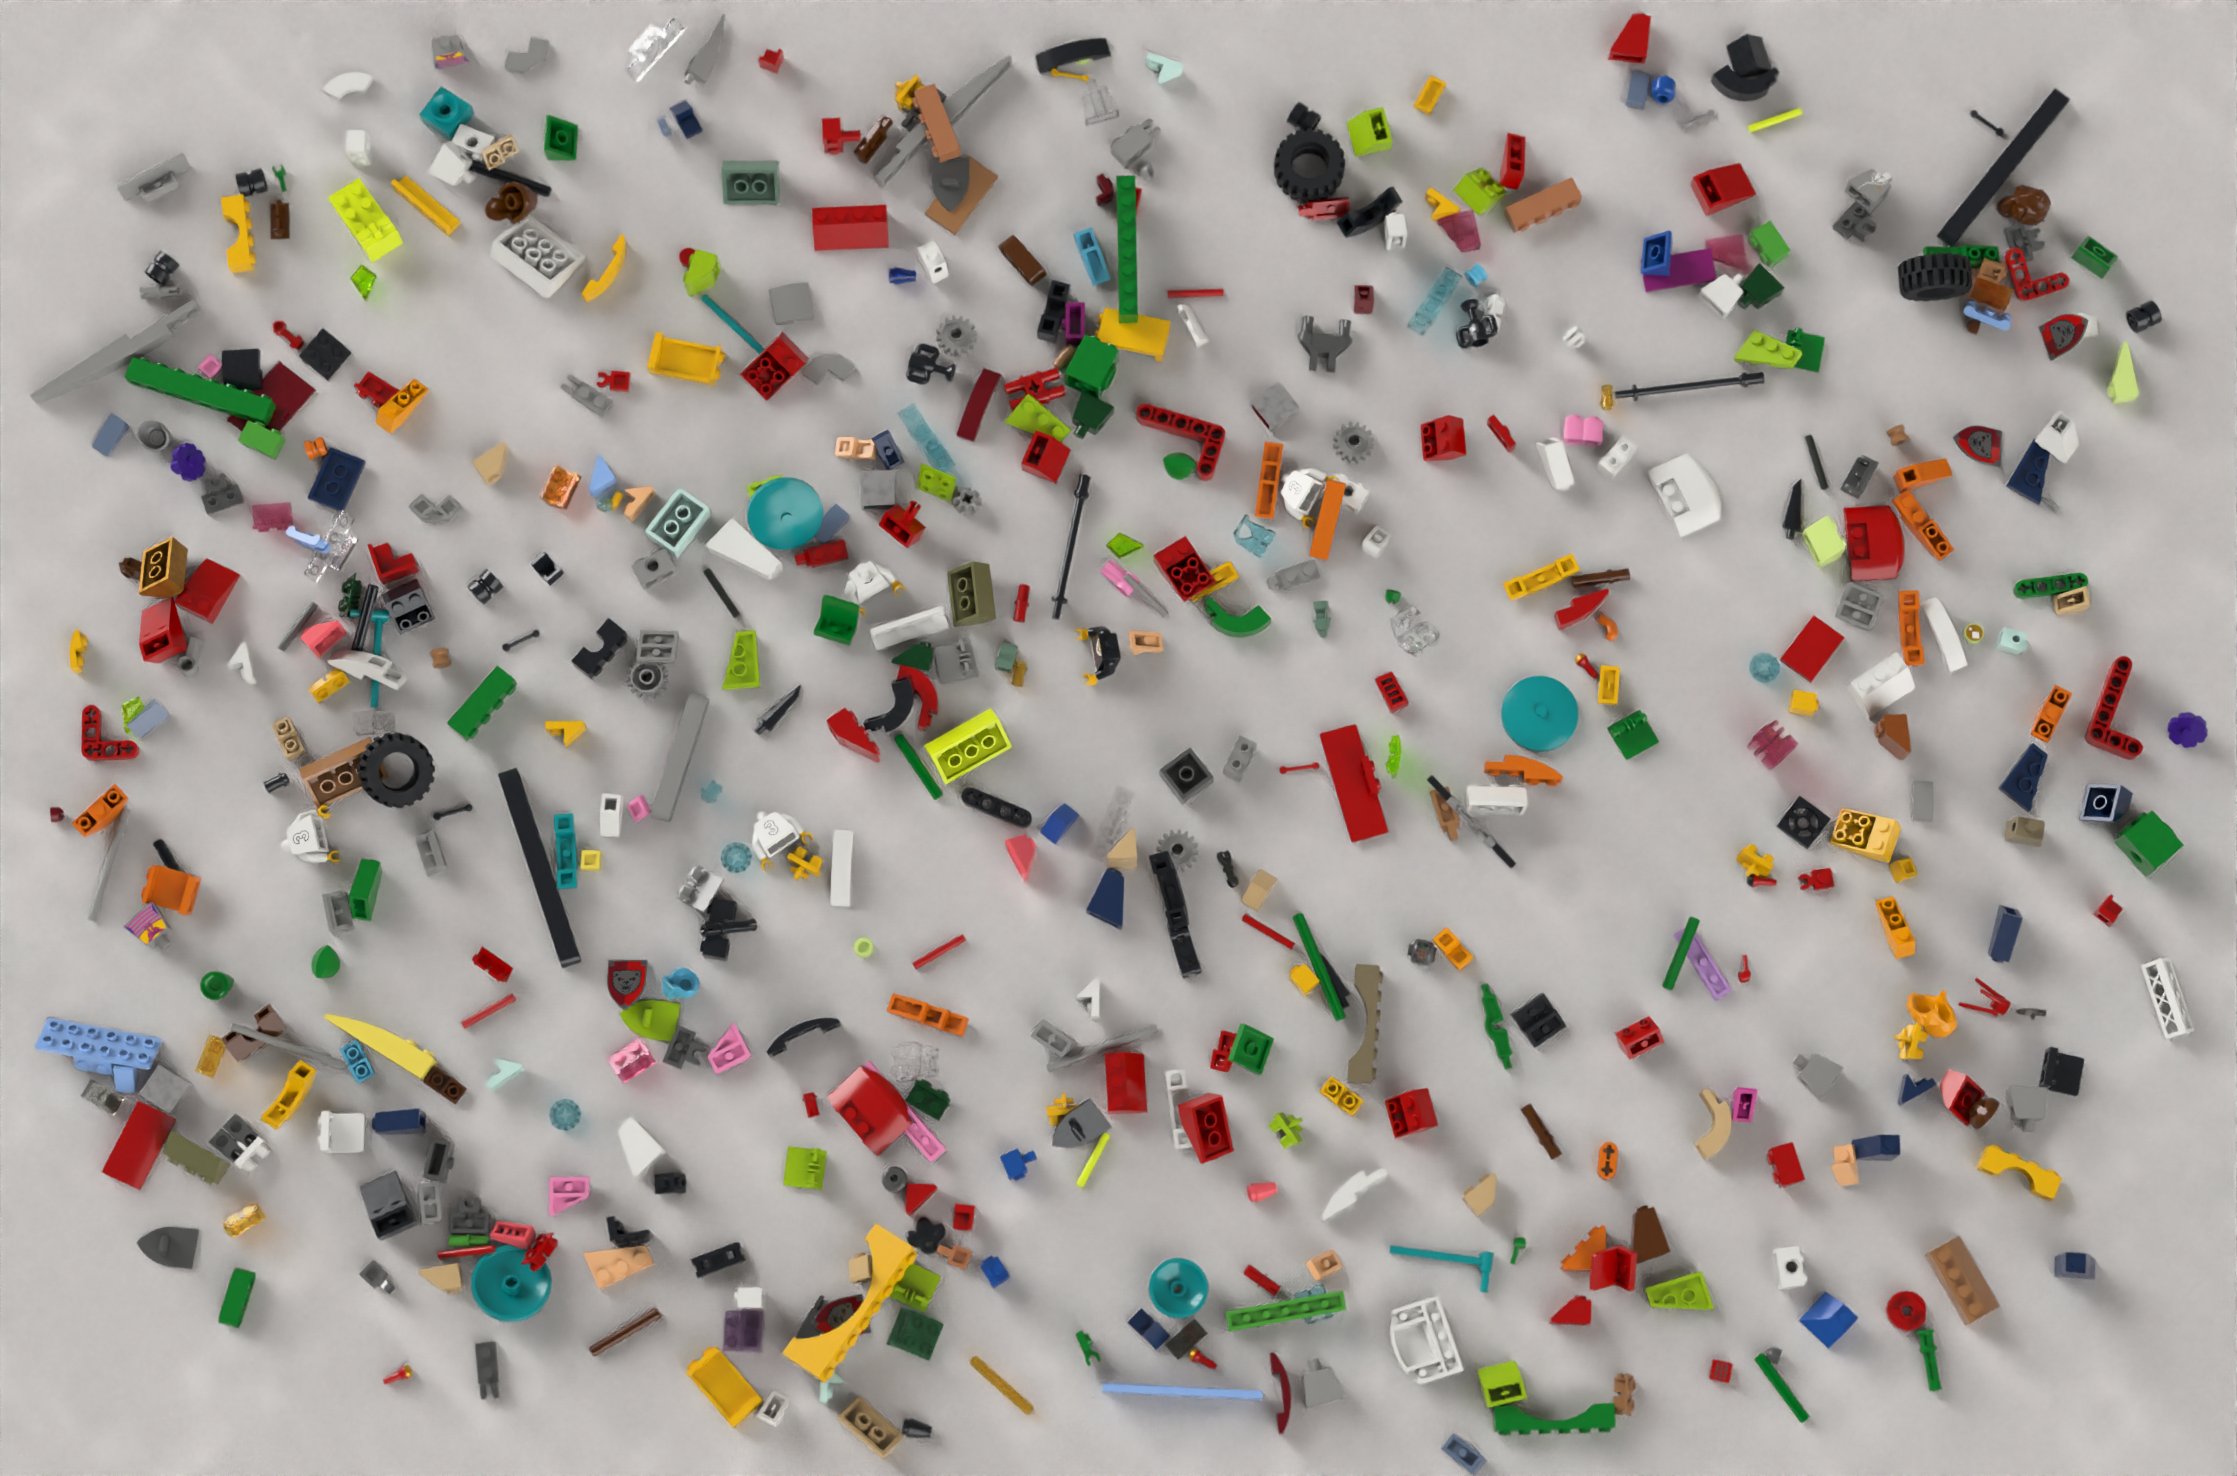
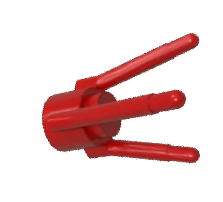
M1978 978L1975 981L1988 991L1986 992L1981 989L1980 992L1992 1000L1990 1007L1993 1009L1967 1003H1958L1961 1007L1990 1013L1996 1017L1998 1014L2005 1015L2011 1004L2005 997L1999 995Z

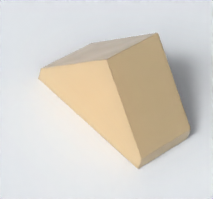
M2088 586L2053 596L2056 615L2085 612L2091 605Z
M1260 869L1251 881L1241 902L1258 912L1277 878Z

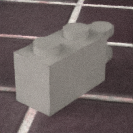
M1150 118L1141 125L1138 123L1136 126L1129 127L1124 136L1116 138L1111 143V154L1125 169L1153 146V138L1161 130L1159 127H1155L1149 133L1146 132V129L1153 123Z

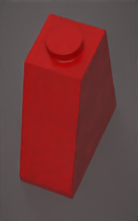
M1645 13L1632 14L1611 47L1608 60L1645 64L1651 16Z

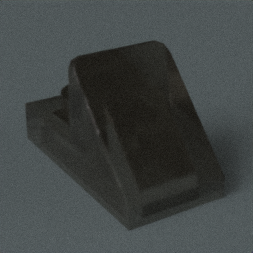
M92 1079L81 1094V1097L112 1115L116 1113L124 1100L123 1097Z
M1194 1319L1182 1328L1165 1346L1179 1360L1208 1333Z

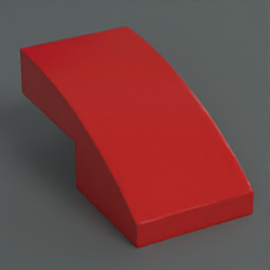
M1221 1030L1218 1049H1213L1210 1069L1229 1072L1233 1062L1229 1061L1228 1058L1237 1033Z

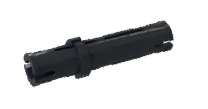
M755 919L725 923L718 921L715 924L701 925L700 931L708 930L701 932L703 937L713 935L721 937L730 933L756 931L757 925H750L757 922Z

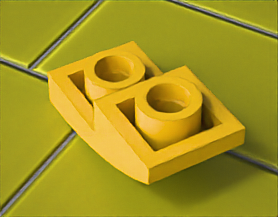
M79 629L74 631L70 644V666L75 673L83 672L82 665H85L81 653L87 652L86 646L88 645L86 634L83 635Z
M1332 1076L1329 1077L1319 1091L1324 1097L1352 1117L1364 1102L1362 1098L1348 1090L1345 1085Z

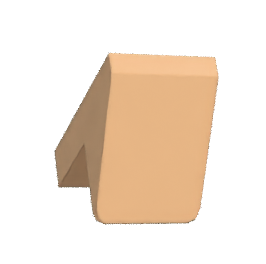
M653 487L625 489L626 495L634 500L625 507V517L631 522L635 520L656 495Z
M1129 631L1130 647L1133 655H1138L1142 652L1160 653L1163 651L1161 633Z
M1854 1144L1834 1146L1835 1164L1831 1165V1169L1839 1186L1859 1184Z
M1333 1249L1305 1263L1315 1281H1319L1343 1267Z

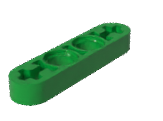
M2072 573L2021 580L2014 586L2013 593L2019 599L2057 595L2087 586L2088 578L2083 573ZM2077 578L2079 581H2083L2080 586L2078 583L2071 584L2070 586V582H2075ZM2057 580L2063 581L2065 588L2058 589L2055 586V582ZM2037 583H2044L2046 591H2039L2036 587ZM2032 584V589L2026 590L2024 594L2018 590L2021 585L2023 588H2030Z

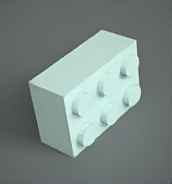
M679 487L647 527L645 534L648 539L662 549L665 548L668 553L678 559L712 514L706 505Z

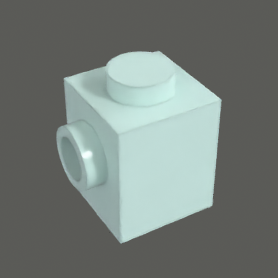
M2004 627L2000 632L1996 650L2019 656L2027 648L2028 640H2025L2027 633Z

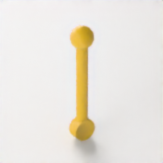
M1057 69L1051 70L1053 77L1060 75L1082 79L1084 82L1089 80L1088 75L1081 76L1059 72Z

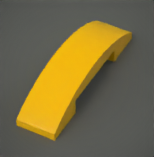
M623 234L619 236L611 248L615 257L599 281L595 282L591 279L581 293L583 301L588 302L599 296L612 284L619 274L627 249V241Z
M1571 553L1555 560L1550 565L1522 577L1518 576L1502 584L1509 600L1512 601L1552 586L1579 572L1580 569Z

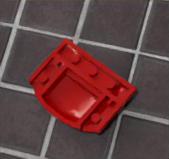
M1889 505L1843 509L1851 582L1897 579L1899 575L1898 573L1903 565L1905 554L1904 536L1900 522Z
M860 1066L827 1099L835 1111L839 1112L863 1140V1143L874 1154L879 1156L912 1125V1120L909 1121L908 1107L895 1086L878 1072L864 1069V1066Z

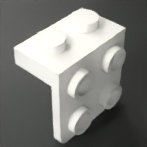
M321 1111V1116L318 1117V1128H321V1136H318L317 1139L320 1151L324 1153H361L364 1151V1114H333L330 1111Z

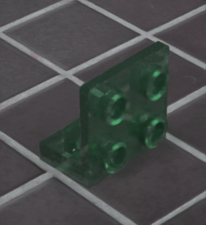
M901 1307L886 1345L929 1361L943 1328V1323Z

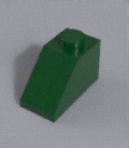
M920 641V644L911 646L893 658L891 663L929 671L931 670L935 647H931V643Z

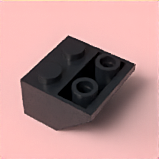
M417 578L382 594L384 603L400 634L435 619Z

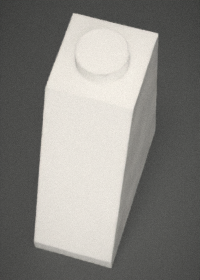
M1552 437L1535 443L1552 488L1564 491L1569 489L1570 485L1575 484L1562 440Z
M630 1117L629 1119L625 1118L618 1125L620 1128L617 1132L632 1175L638 1180L666 1152Z

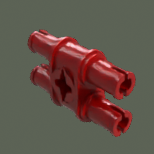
M1058 368L1044 372L1036 371V373L1020 376L1018 380L1003 384L1006 395L1023 390V392L1025 391V397L1029 393L1041 404H1049L1050 400L1066 396L1063 385L1051 389L1044 388L1045 383L1060 379ZM1032 385L1038 389L1037 395L1032 390ZM1025 397L1009 401L1012 412Z

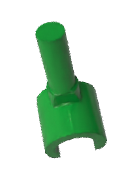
M280 164V171H276L274 166L272 170L280 182L282 192L287 191L284 182L286 172L283 165Z
M1517 1237L1514 1239L1511 1264L1515 1265L1519 1248L1525 1249V1238Z

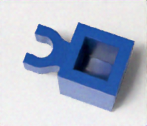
M1017 1148L1000 1156V1160L1009 1180L1014 1179V1181H1018L1026 1177L1025 1173L1028 1171L1025 1164L1037 1160L1034 1150L1021 1156Z
M990 1256L982 1261L983 1265L980 1267L993 1289L1010 1279L998 1256L995 1258Z

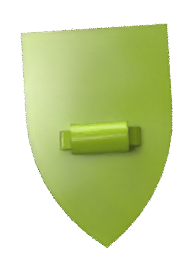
M646 1000L633 1004L619 1015L624 1023L636 1034L649 1039L671 1042L677 1027L681 1004Z

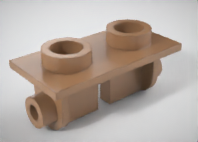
M1617 1374V1378H1615L1614 1392H1621V1396H1614L1613 1403L1615 1414L1623 1415L1624 1411L1625 1415L1631 1416V1411L1634 1410L1632 1392L1635 1390L1636 1382L1633 1379V1375L1626 1374L1625 1378V1374Z

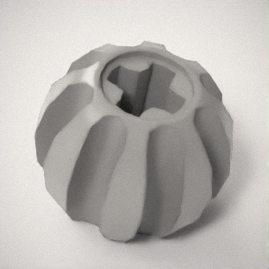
M965 487L966 491H961L960 489L956 493L958 497H954V505H958L956 510L959 513L965 511V515L970 516L971 511L974 513L979 511L978 506L982 505V499L979 498L980 494L976 490L971 492L970 487Z

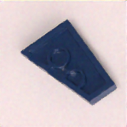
M2034 438L2006 487L2040 505L2050 452L2041 448Z
M2034 743L2028 746L1998 788L2027 812L2031 811V804L2038 789V781L2042 776L2048 756Z

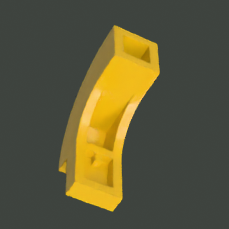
M299 1060L289 1071L287 1082L282 1092L264 1112L261 1120L276 1130L285 1121H289L307 1096L313 1084L316 1069Z

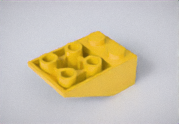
M1841 808L1829 843L1873 860L1890 863L1901 827L1894 819Z

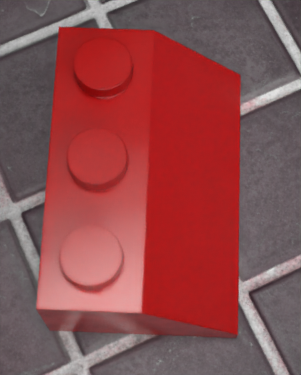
M1130 1052L1105 1053L1108 1115L1147 1113L1144 1054Z

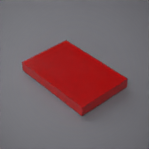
M1813 615L1781 657L1780 661L1811 683L1845 637Z

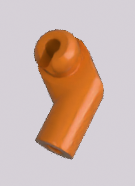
M1602 614L1597 622L1606 627L1607 634L1605 638L1609 641H1614L1615 637H1618L1619 634L1617 625Z

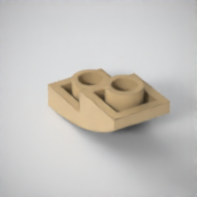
M509 134L490 145L481 155L488 170H491L505 163L504 159L518 153L519 149L513 136Z
M289 716L271 724L288 761L306 753Z

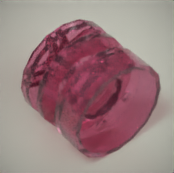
M1777 720L1761 728L1747 746L1750 751L1756 746L1759 747L1754 752L1755 756L1762 752L1765 753L1761 763L1769 771L1782 762L1799 744L1791 734L1784 738L1781 737L1785 730L1784 727L1775 731L1776 727L1780 724Z

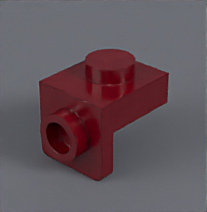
M1102 173L1096 176V183L1102 194L1096 196L1097 206L1106 205L1114 198L1113 184L1109 177L1106 178Z

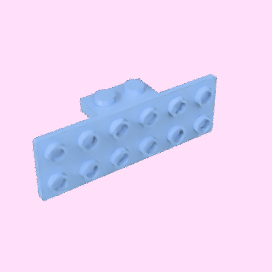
M48 1018L35 1048L37 1050L73 1056L75 1069L113 1076L115 1064L149 1070L162 1040L157 1037Z

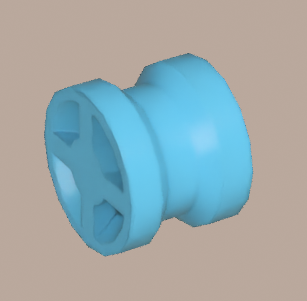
M1475 264L1472 270H1467L1464 273L1467 281L1473 287H1477L1480 281H1485L1488 278L1487 273L1479 264Z

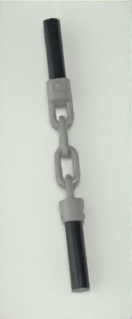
M1431 775L1427 781L1446 800L1445 802L1468 822L1469 827L1484 839L1483 842L1489 848H1492L1510 868H1513L1516 862L1497 844L1494 837L1488 835L1484 831L1483 826L1466 812L1465 807L1454 795H1451ZM1457 805L1462 808L1460 812L1455 808ZM1475 822L1481 829L1477 831L1471 824Z

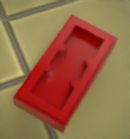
M1494 414L1490 416L1487 426L1507 452L1510 453L1515 449L1516 442L1510 436L1507 426L1502 425Z

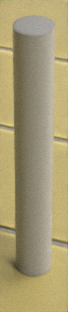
M1129 573L1124 576L1123 579L1163 618L1168 615L1169 612Z

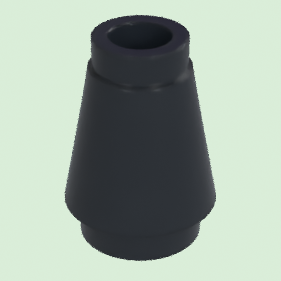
M913 1418L904 1420L902 1435H906L908 1438H930L932 1426H928Z

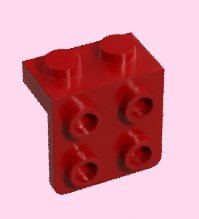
M1622 1245L1594 1252L1591 1258L1589 1288L1596 1291L1616 1285L1627 1291L1634 1290L1637 1252Z

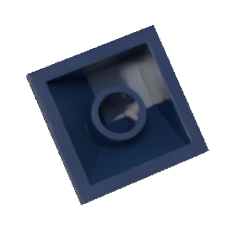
M2088 784L2079 820L2115 823L2129 811L2133 793L2122 785Z

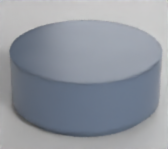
M665 118L659 119L658 124L665 137L671 135Z

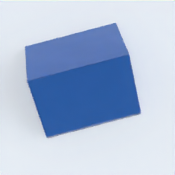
M1669 230L1644 238L1641 274L1670 276L1673 245L1672 231Z

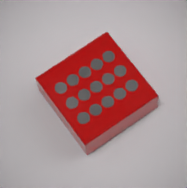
M1712 1359L1709 1379L1729 1383L1733 1363Z

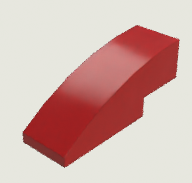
M1609 589L1573 598L1570 602L1571 607L1556 611L1554 618L1558 630L1569 627L1590 615L1607 598Z

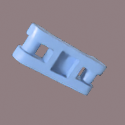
M1969 299L1965 303V315L2001 330L2010 328L2012 320L2010 314L2004 313L2001 315L1990 307H1981L1973 299Z
M290 526L286 530V535L294 539L299 545L324 554L331 550V545L327 541H323V538L319 535H313L309 532L303 534L294 526Z

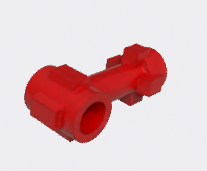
M275 321L273 323V332L277 336H284L290 341L289 346L292 349H301L304 345L302 337L299 335L295 337L286 328V323L283 321Z

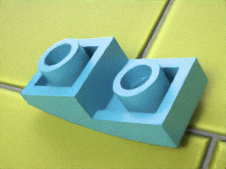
M358 1040L339 1049L357 1084L375 1075Z

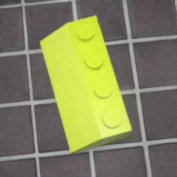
M991 708L924 745L945 785L1012 748L998 717Z

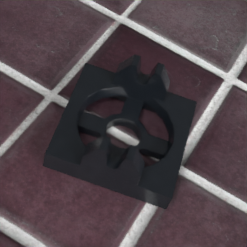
M1799 796L1776 827L1808 850L1831 818ZM1798 809L1809 810L1806 815L1798 816L1794 813ZM1813 814L1816 815L1818 820L1817 829L1811 825L1810 818ZM1789 818L1795 821L1796 828L1794 831L1790 828ZM1800 818L1807 819V828L1799 827L1798 820ZM1805 830L1812 833V835L1806 837L1799 836L1798 834L1800 831Z

